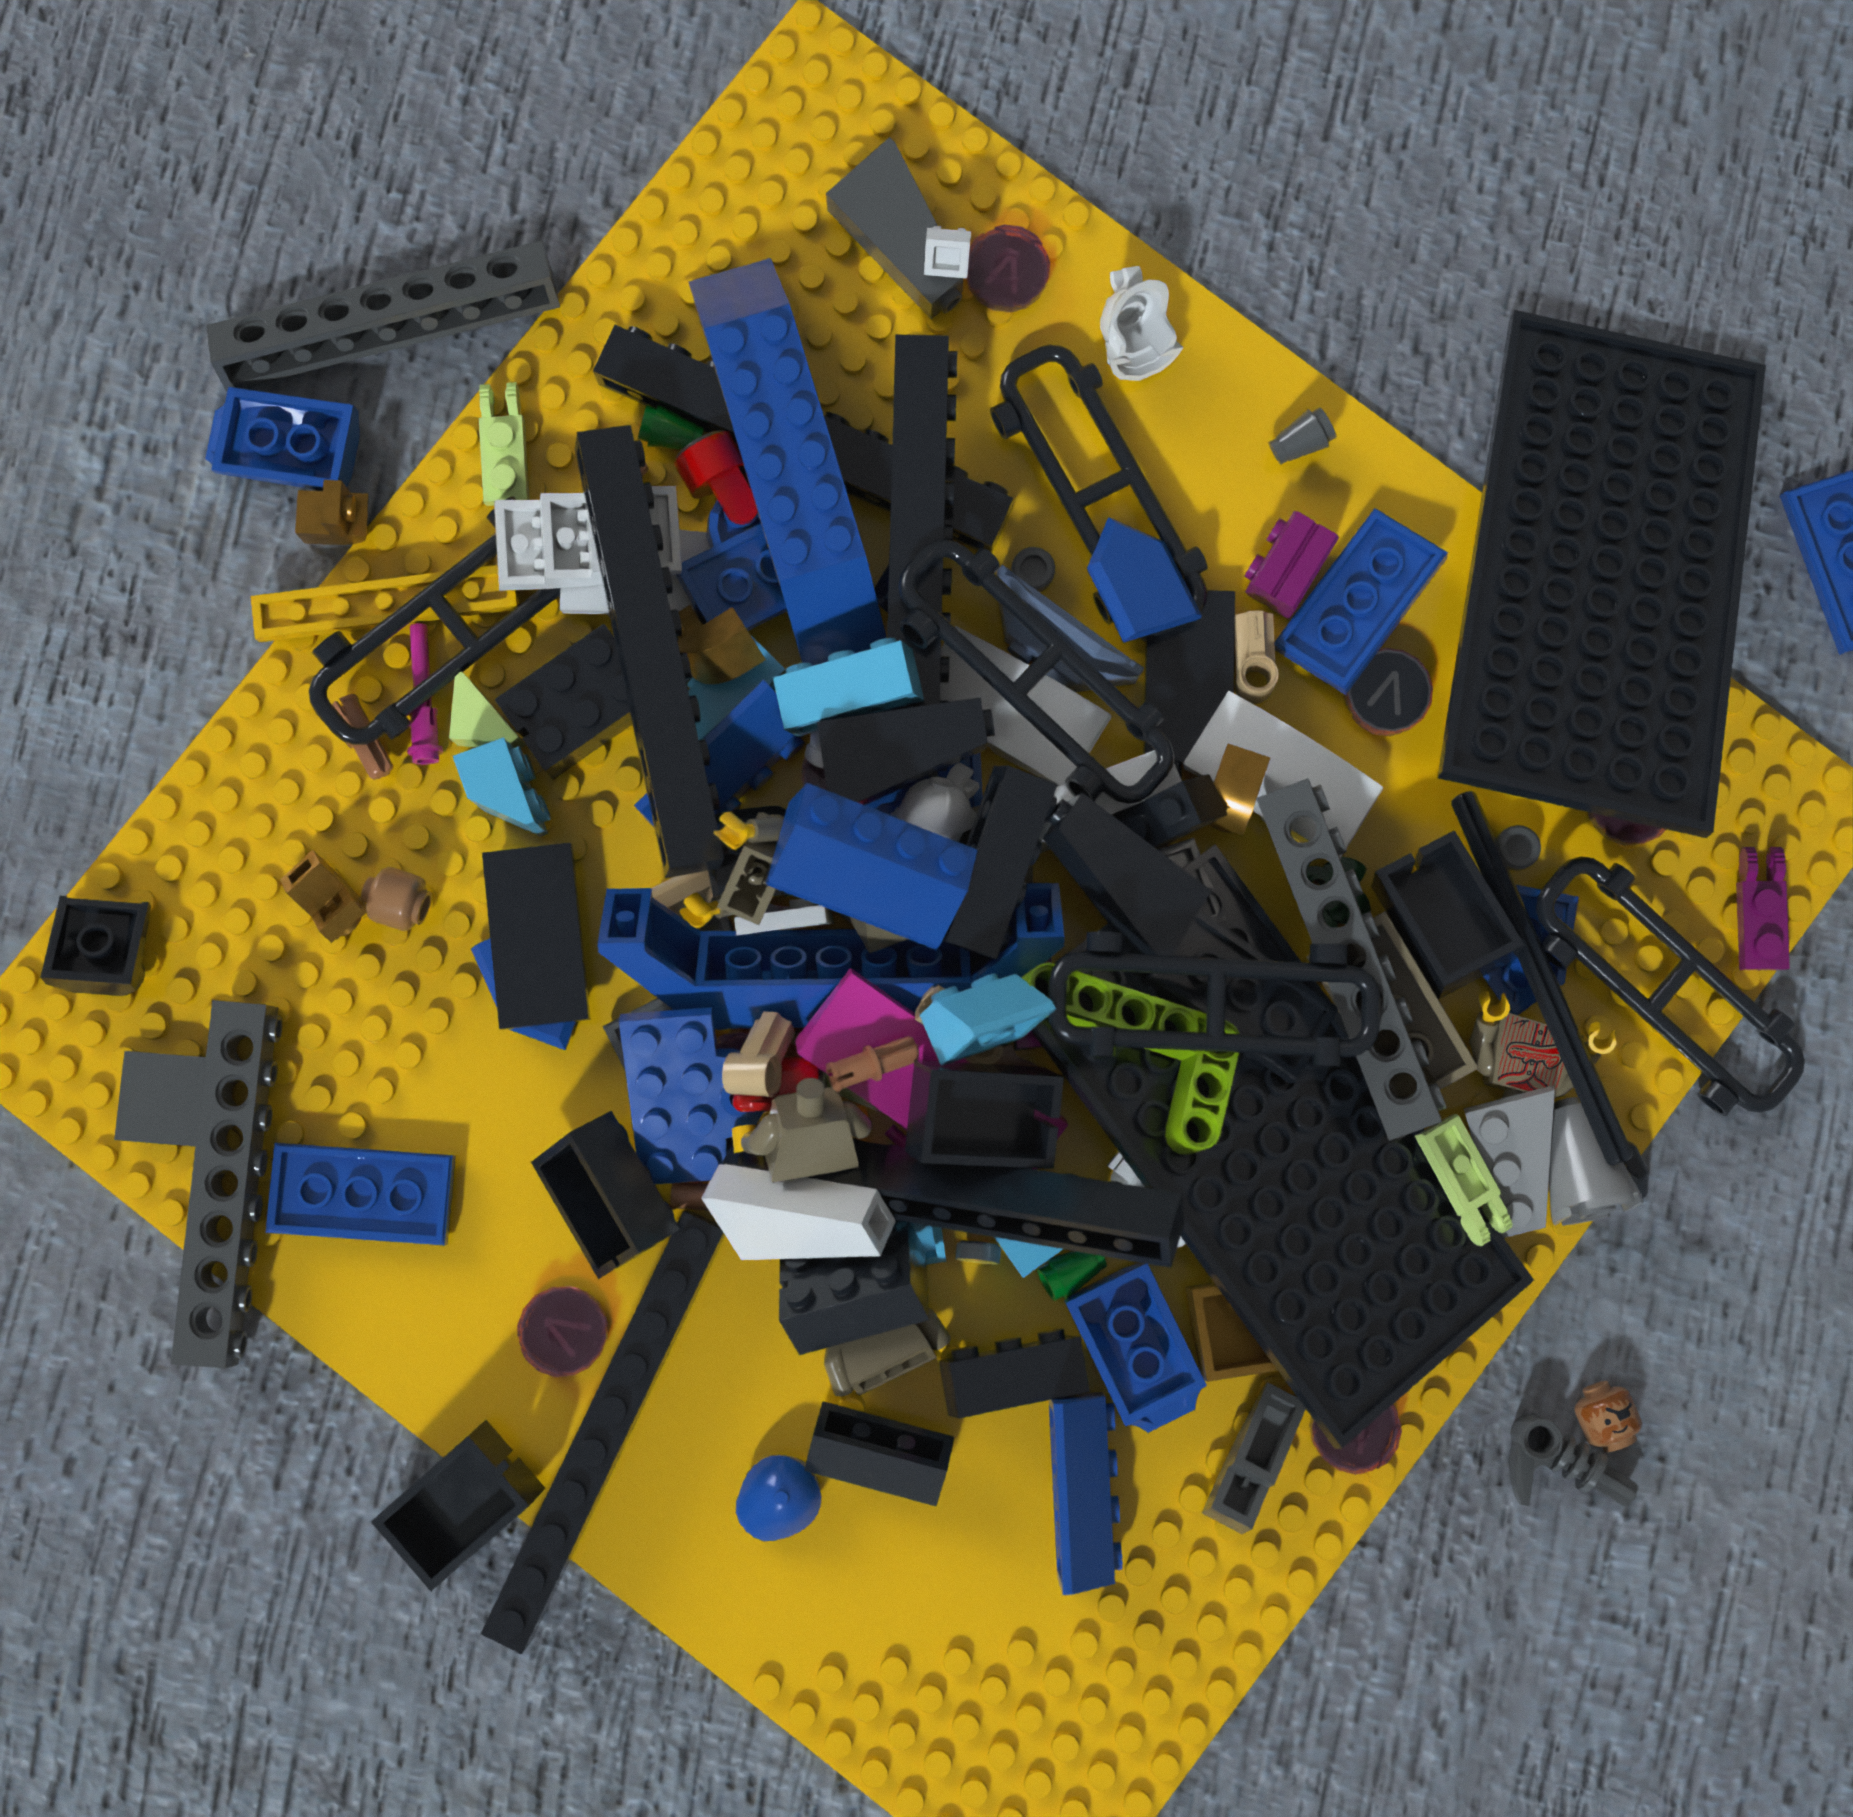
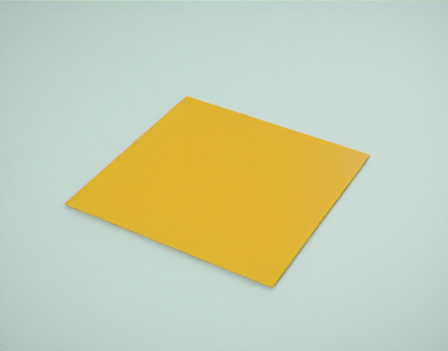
M797 0L558 293L560 308L544 311L485 382V384L491 385L494 392V417L509 416L505 397L506 384L511 382L518 383L521 415L525 419L529 500H540L541 493H584L574 450L577 432L631 425L634 441L639 440L638 434L646 405L600 386L593 373V369L614 325L628 330L629 326L640 328L652 336V341L667 347L668 343L679 345L692 354L691 358L706 364L708 360H712L688 281L771 258L791 306L823 415L825 416L826 412L840 415L850 423L849 427L863 433L866 429L879 432L889 439L888 443L891 445L893 444L895 334L949 336V351H957V378H948V394H956V421H947L946 437L955 438V466L966 471L969 479L980 484H984L985 481L996 483L1008 491V496L1013 497L1012 510L992 554L999 561L1000 567L1004 565L1009 570L1012 568L1015 556L1025 548L1038 547L1044 549L1052 556L1055 563L1054 578L1049 587L1040 593L1130 659L1144 667L1140 678L1135 684L1116 687L1130 702L1139 708L1145 699L1146 642L1137 638L1123 643L1114 623L1107 624L1104 621L1093 598V593L1098 590L1087 570L1092 557L1022 431L1006 440L1003 439L997 431L990 414L991 407L1004 401L1000 390V379L1009 363L1038 347L1049 344L1061 345L1071 350L1082 366L1093 363L1097 367L1103 381V386L1096 389L1181 541L1187 550L1197 546L1205 557L1208 568L1200 574L1204 579L1207 590L1235 591V615L1247 611L1273 613L1274 642L1374 508L1448 552L1446 561L1378 651L1391 650L1403 652L1416 659L1426 671L1431 692L1429 705L1422 718L1410 727L1397 731L1375 729L1363 722L1353 710L1348 693L1344 695L1277 651H1275V664L1279 672L1278 681L1267 700L1254 704L1316 741L1383 786V791L1347 847V852L1342 855V857L1352 858L1361 862L1367 869L1360 882V886L1369 900L1372 917L1385 911L1371 887L1375 871L1410 853L1416 859L1419 848L1454 830L1479 869L1451 805L1452 800L1457 795L1473 791L1478 797L1495 839L1503 830L1511 826L1521 825L1533 830L1540 840L1541 852L1533 865L1519 871L1509 870L1516 885L1542 890L1543 886L1559 867L1569 859L1580 856L1594 858L1608 869L1614 863L1620 864L1635 877V881L1629 888L1749 998L1755 1001L1777 970H1739L1736 883L1739 882V855L1741 848L1755 847L1758 857L1756 881H1767L1766 856L1768 848L1782 847L1784 849L1786 873L1783 881H1786L1789 953L1853 868V767L1732 677L1730 681L1714 832L1707 839L1661 829L1654 837L1641 843H1621L1608 838L1595 826L1590 812L1437 778L1482 492L818 0ZM890 137L896 143L937 225L941 226V229L958 230V228H964L966 231H971L969 257L975 247L989 236L1004 232L1020 234L1034 242L1044 255L1047 266L1045 286L1038 297L1025 307L1002 310L992 308L980 301L970 288L968 277L967 279L963 278V292L961 293L963 296L960 302L950 312L944 314L941 311L931 320L827 211L826 193ZM1134 266H1140L1143 281L1150 279L1166 283L1169 291L1166 315L1176 332V341L1184 347L1169 366L1161 372L1140 381L1121 380L1113 374L1110 365L1107 363L1105 340L1100 329V318L1106 304V299L1115 293L1110 283V272ZM1048 362L1019 377L1017 388L1075 492L1121 470L1081 398L1074 394L1068 381V375L1060 364ZM479 391L369 524L366 540L353 544L319 587L447 571L496 533L494 526L486 518L494 509V506H486L483 502L479 418L482 415ZM1319 407L1322 408L1329 418L1337 438L1328 442L1329 447L1280 465L1273 455L1268 442L1275 439L1279 433L1307 409L1312 412ZM641 440L645 462L649 467L648 472L642 477L643 483L650 482L651 486H676L679 530L707 532V520L710 511L717 501L715 495L711 494L702 498L692 497L674 466L676 456L681 450L647 447L648 442ZM745 472L743 476L749 485V481ZM1130 485L1085 507L1100 536L1108 517L1161 540ZM847 493L875 587L889 564L891 512ZM1294 511H1299L1314 520L1316 524H1321L1336 533L1339 539L1289 619L1248 596L1245 591L1251 581L1245 578L1244 575L1257 554L1266 558L1273 546L1266 539L1278 519L1281 518L1287 522ZM962 544L963 546L968 548L973 554H975L978 551L972 547ZM497 555L483 566L497 565ZM944 557L943 568H952L951 595H942V612H951V624L954 627L957 626L1010 654L1007 650L1009 644L1004 641L999 602L982 586L978 587L969 582L962 572V567L954 560ZM539 589L518 590L519 605ZM557 597L463 673L522 739L523 737L515 730L494 699L602 624L606 625L614 637L611 620L607 614H563L559 609L560 599ZM879 605L887 637L888 613ZM511 611L472 615L462 618L479 637ZM787 612L748 631L785 670L789 666L802 663ZM441 620L417 622L426 624L428 627L430 675L464 649ZM417 623L407 624L334 681L327 691V698L330 703L333 704L335 701H338L340 706H343L339 698L349 694H356L360 705L371 722L385 708L397 702L413 689L410 625ZM1234 626V684H1235V678H1236L1237 675H1236V650H1235V626ZM373 628L342 632V634L351 644H354ZM333 633L275 640L66 895L68 898L139 904H142V902L150 903L151 910L142 964L145 968V978L142 985L131 994L112 996L73 993L45 984L40 976L56 909L0 976V1104L184 1250L195 1146L114 1140L124 1051L206 1057L212 1000L264 1004L278 1007V1016L282 1017L283 1028L279 1042H274L273 1060L277 1061L278 1073L275 1085L269 1087L268 1105L272 1106L273 1117L269 1131H264L263 1150L267 1151L268 1162L264 1176H259L258 1195L262 1196L263 1207L261 1217L258 1222H254L252 1240L257 1241L258 1251L256 1262L253 1267H249L247 1285H251L253 1291L251 1305L442 1457L487 1420L513 1450L507 1456L513 1463L517 1458H520L545 1487V1490L534 1502L517 1516L528 1526L532 1527L671 1238L669 1236L640 1256L598 1279L531 1164V1161L569 1132L610 1111L613 1112L617 1121L626 1129L629 1142L636 1152L626 1073L603 1026L620 1018V1014L629 1013L657 997L598 952L597 943L607 889L653 888L673 877L665 878L655 829L634 806L647 791L633 724L555 779H552L545 772L527 745L521 748L523 755H528L535 772L536 779L530 781L531 787L535 788L538 796L542 795L551 818V820L544 822L548 834L540 837L483 811L467 798L453 756L476 747L457 746L449 739L454 680L431 697L432 708L438 709V745L443 747V754L439 755V762L427 765L412 762V756L408 755L407 751L412 746L410 726L393 740L386 733L379 738L393 764V769L389 775L373 780L366 772L355 749L349 748L346 742L335 736L315 713L310 704L309 688L312 678L323 668V665L313 655L312 651ZM1249 672L1245 675L1247 682L1253 687L1260 688L1267 685L1266 678L1259 672ZM1092 690L1076 692L1112 716L1089 753L1106 769L1143 755L1144 741L1134 737L1128 731L1126 722ZM806 734L801 738L805 744L791 759L786 761L782 757L770 769L773 775L765 785L757 791L750 788L739 799L742 803L739 809L780 806L787 810L789 801L805 786L804 775L808 760L804 755L806 746L810 743V734ZM989 747L981 752L983 795L994 766L1008 765L1026 773H1032L996 755ZM1181 764L1182 781L1198 777L1185 770L1183 764ZM1252 811L1243 836L1233 832H1222L1207 825L1169 844L1172 845L1194 837L1200 854L1216 844L1301 962L1310 963L1306 956L1310 955V945L1313 943L1292 894V889L1267 825L1261 820L1260 815ZM570 842L573 844L591 1020L576 1021L566 1050L511 1030L499 1029L496 1004L471 951L472 947L490 938L482 853ZM1050 849L1041 853L1033 864V883H1059L1064 947L1052 956V963H1055L1086 940L1087 932H1097L1108 922L1053 851ZM314 850L347 882L360 898L368 877L375 878L382 869L393 867L423 878L426 882L427 890L432 893V900L423 923L420 925L415 924L409 930L400 931L376 923L369 919L367 913H365L361 917L358 926L350 934L341 936L331 943L318 931L312 917L286 894L280 879L308 853ZM1316 859L1309 866L1322 867L1328 860ZM1413 866L1411 873L1417 870L1415 866ZM1586 874L1577 875L1562 892V894L1579 897L1573 931L1645 997L1649 998L1680 961V958L1618 901L1609 898L1597 887V882ZM1314 880L1312 882L1316 885H1319L1317 880ZM794 895L790 897L775 896L772 897L769 904L790 907L789 901L802 898ZM832 910L834 924L787 930L855 928L852 923L844 920L838 912ZM736 915L727 916L732 924L733 931H736L734 921ZM1338 923V927H1342L1345 925ZM1576 958L1567 968L1565 983L1560 986L1578 1029L1581 1035L1584 1036V1042H1589L1588 1028L1593 1022H1600L1601 1025L1600 1032L1595 1036L1597 1039H1606L1610 1036L1612 1030L1616 1031L1617 1043L1615 1048L1609 1053L1601 1054L1600 1059L1595 1064V1068L1627 1141L1634 1143L1640 1155H1642L1702 1072ZM1693 972L1662 1010L1668 1018L1712 1058L1743 1018L1732 1005L1695 972ZM1483 976L1439 999L1471 1055L1472 1051L1469 1040L1477 1015L1483 1012L1479 1003L1480 993L1483 991L1489 992L1490 1006L1497 1005L1500 1002ZM1317 982L1331 1003L1334 1004L1322 982ZM1537 1002L1518 1015L1546 1024ZM794 1028V1031L801 1033L804 1028ZM715 1029L716 1040L727 1036L730 1029ZM249 1037L243 1038L237 1046V1054L244 1061L253 1052V1043ZM790 1043L785 1055L789 1057L800 1056L797 1053L796 1045ZM1044 1048L1015 1051L1019 1058L1031 1061L1038 1067H1045L1064 1077ZM1475 1070L1440 1090L1447 1106L1446 1109L1439 1111L1441 1119L1443 1120L1453 1114L1459 1115L1472 1138L1464 1108L1502 1099L1504 1090L1483 1084V1075L1478 1070ZM1064 1077L1060 1115L1067 1120L1068 1126L1057 1139L1054 1169L1038 1168L1037 1170L1060 1174L1070 1173L1078 1177L1110 1181L1113 1170L1107 1164L1118 1150ZM243 1081L238 1082L232 1090L234 1102L237 1105H241L248 1097V1088ZM1574 1087L1563 1097L1555 1098L1554 1102L1578 1097ZM841 1096L842 1102H853L856 1106H861V1104ZM867 1107L873 1130L865 1138L859 1139L853 1135L852 1138L883 1145H896L885 1135L888 1129L894 1124L905 1136L907 1131L885 1113ZM764 1111L757 1124L760 1123L764 1116L769 1115L770 1112ZM234 1126L227 1134V1143L231 1149L237 1150L243 1142V1133L239 1127ZM274 1143L456 1155L448 1245L265 1233ZM228 1171L223 1176L222 1188L228 1195H232L238 1187V1179L232 1171ZM709 1180V1181H696V1182H684V1183H703V1184H709V1182H710L711 1180ZM672 1183L655 1184L663 1200L670 1205ZM1548 1185L1546 1228L1504 1238L1534 1281L1390 1406L1394 1412L1396 1433L1393 1446L1385 1457L1371 1467L1350 1470L1334 1465L1322 1456L1315 1444L1311 1426L1313 1418L1305 1409L1275 1485L1268 1489L1253 1529L1244 1534H1240L1202 1514V1511L1232 1445L1265 1383L1268 1382L1297 1397L1279 1371L1210 1382L1205 1381L1207 1386L1201 1389L1196 1401L1195 1410L1149 1433L1134 1425L1125 1426L1114 1405L1115 1431H1107L1108 1449H1116L1118 1476L1110 1477L1111 1496L1118 1495L1120 1523L1112 1524L1113 1542H1121L1123 1567L1122 1570H1114L1115 1584L1073 1595H1063L1057 1579L1048 1400L964 1418L949 1416L940 1365L937 1358L861 1395L865 1400V1413L954 1436L948 1470L937 1506L816 1474L821 1491V1507L815 1519L804 1530L776 1541H762L745 1531L736 1515V1500L747 1473L759 1461L774 1455L792 1456L806 1463L822 1401L838 1405L840 1397L835 1396L824 1367L826 1348L799 1355L779 1322V1289H782L779 1283L780 1259L741 1260L725 1236L571 1560L893 1817H1156L1593 1221L1562 1226V1223L1553 1225ZM690 1209L673 1210L675 1221L678 1223L683 1211ZM690 1210L717 1223L710 1211ZM223 1216L217 1223V1233L223 1240H228L232 1235L233 1225L229 1218ZM942 1228L946 1262L927 1265L929 1308L936 1313L950 1334V1343L957 1344L960 1348L978 1346L980 1353L995 1350L994 1342L998 1340L1021 1337L1022 1344L1038 1341L1037 1333L1064 1329L1065 1335L1077 1336L1081 1339L1090 1392L1085 1393L1102 1392L1106 1397V1403H1113L1065 1304V1299L1061 1297L1053 1301L1049 1297L1039 1279L1038 1268L1023 1278L1002 1248L1000 1264H981L956 1260V1245L959 1241L999 1244L991 1236ZM1185 1244L1177 1248L1171 1268L1152 1264L1148 1265L1199 1368L1186 1287L1212 1283L1213 1280ZM1063 1249L1055 1256L1070 1252L1071 1250ZM1104 1256L1107 1267L1079 1290L1123 1268L1140 1262ZM218 1261L214 1264L211 1273L225 1283L228 1271L225 1265ZM572 1288L586 1293L599 1305L605 1318L606 1338L601 1352L590 1365L576 1372L555 1373L540 1367L529 1356L523 1343L522 1323L527 1309L540 1295L553 1289ZM933 1350L937 1357L938 1350ZM951 1352L946 1356L945 1359L952 1358ZM855 1403L844 1405L846 1408L860 1411Z

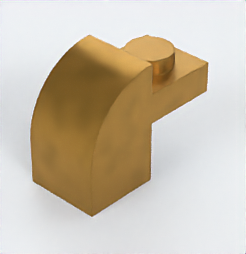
M324 480L323 491L298 490L295 533L305 544L351 545L364 542L367 533L369 494L350 493L341 480Z
M690 605L679 611L681 626L683 627L682 636H679L680 640L677 641L680 653L687 652L691 674L698 682L712 685L725 683L743 675L766 660L733 607L704 625Z
M1227 743L1214 785L1228 815L1209 824L1211 827L1222 832H1233L1243 836L1271 757Z
M314 850L308 853L280 879L286 894L312 917L318 931L331 943L341 936L350 934L360 923L361 917L367 913L366 904L361 901L358 894Z

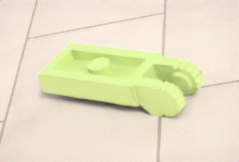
M517 382L506 384L505 397L509 416L494 417L493 404L495 403L492 387L490 384L479 386V401L482 415L479 418L483 502L486 506H494L495 500H506L511 496H514L517 500H529L525 419L521 415L520 393Z
M1450 1115L1444 1118L1442 1122L1432 1125L1415 1135L1458 1216H1461L1462 1227L1474 1244L1481 1247L1489 1242L1491 1238L1486 1223L1477 1209L1482 1205L1483 1212L1495 1231L1504 1233L1512 1228V1219L1499 1196L1502 1193L1459 1115Z

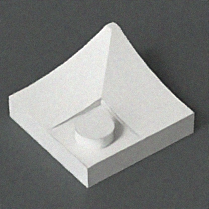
M804 899L789 901L790 907L769 904L760 925H756L738 916L734 917L736 935L834 924L832 910L820 905L817 906V904Z

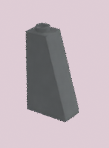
M889 137L826 193L827 211L932 320L941 311L944 314L950 312L960 302L963 296L961 294L963 292V278L924 275L927 228H933L938 225L896 143Z

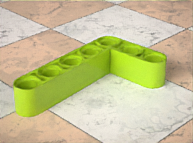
M1040 964L1021 978L1034 988L1036 978H1041L1048 984L1051 970L1055 964ZM1074 971L1068 977L1066 1014L1068 1020L1073 1025L1082 1027L1165 1030V1021L1169 1020L1176 1026L1177 1031L1206 1032V1013L1078 971ZM1079 992H1084L1091 998L1093 1003L1092 1012H1088L1080 1006L1078 1001ZM1123 1006L1133 1011L1135 1016L1134 1026L1124 1021L1121 1014ZM1225 1020V1033L1239 1034L1238 1029L1232 1023ZM1144 1048L1181 1060L1165 1127L1167 1144L1173 1151L1183 1155H1189L1212 1147L1218 1141L1221 1134L1239 1052H1218L1216 1054L1213 1051ZM1198 1077L1204 1079L1208 1084L1209 1095L1207 1098L1202 1096L1197 1089ZM1188 1120L1193 1122L1198 1128L1199 1138L1197 1143L1192 1141L1187 1135L1186 1125Z

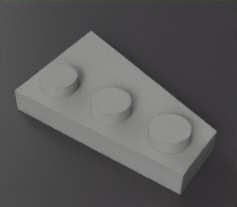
M1553 1085L1464 1108L1472 1140L1502 1194L1499 1196L1512 1219V1228L1504 1233L1500 1232L1503 1238L1546 1228L1555 1094Z

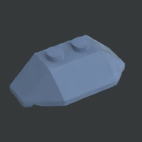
M1001 565L997 571V576L1113 686L1131 685L1137 682L1144 667L1130 659L1034 589L1007 567ZM999 603L1004 641L1009 644L1007 650L1015 658L1026 664H1029L1030 661L1034 662L1047 647ZM1059 661L1046 674L1074 692L1091 690L1062 661Z

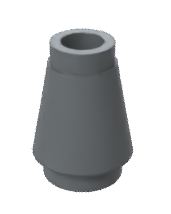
M1319 407L1312 412L1307 409L1268 444L1276 460L1282 465L1287 461H1292L1329 447L1328 442L1337 438L1329 418L1322 408Z

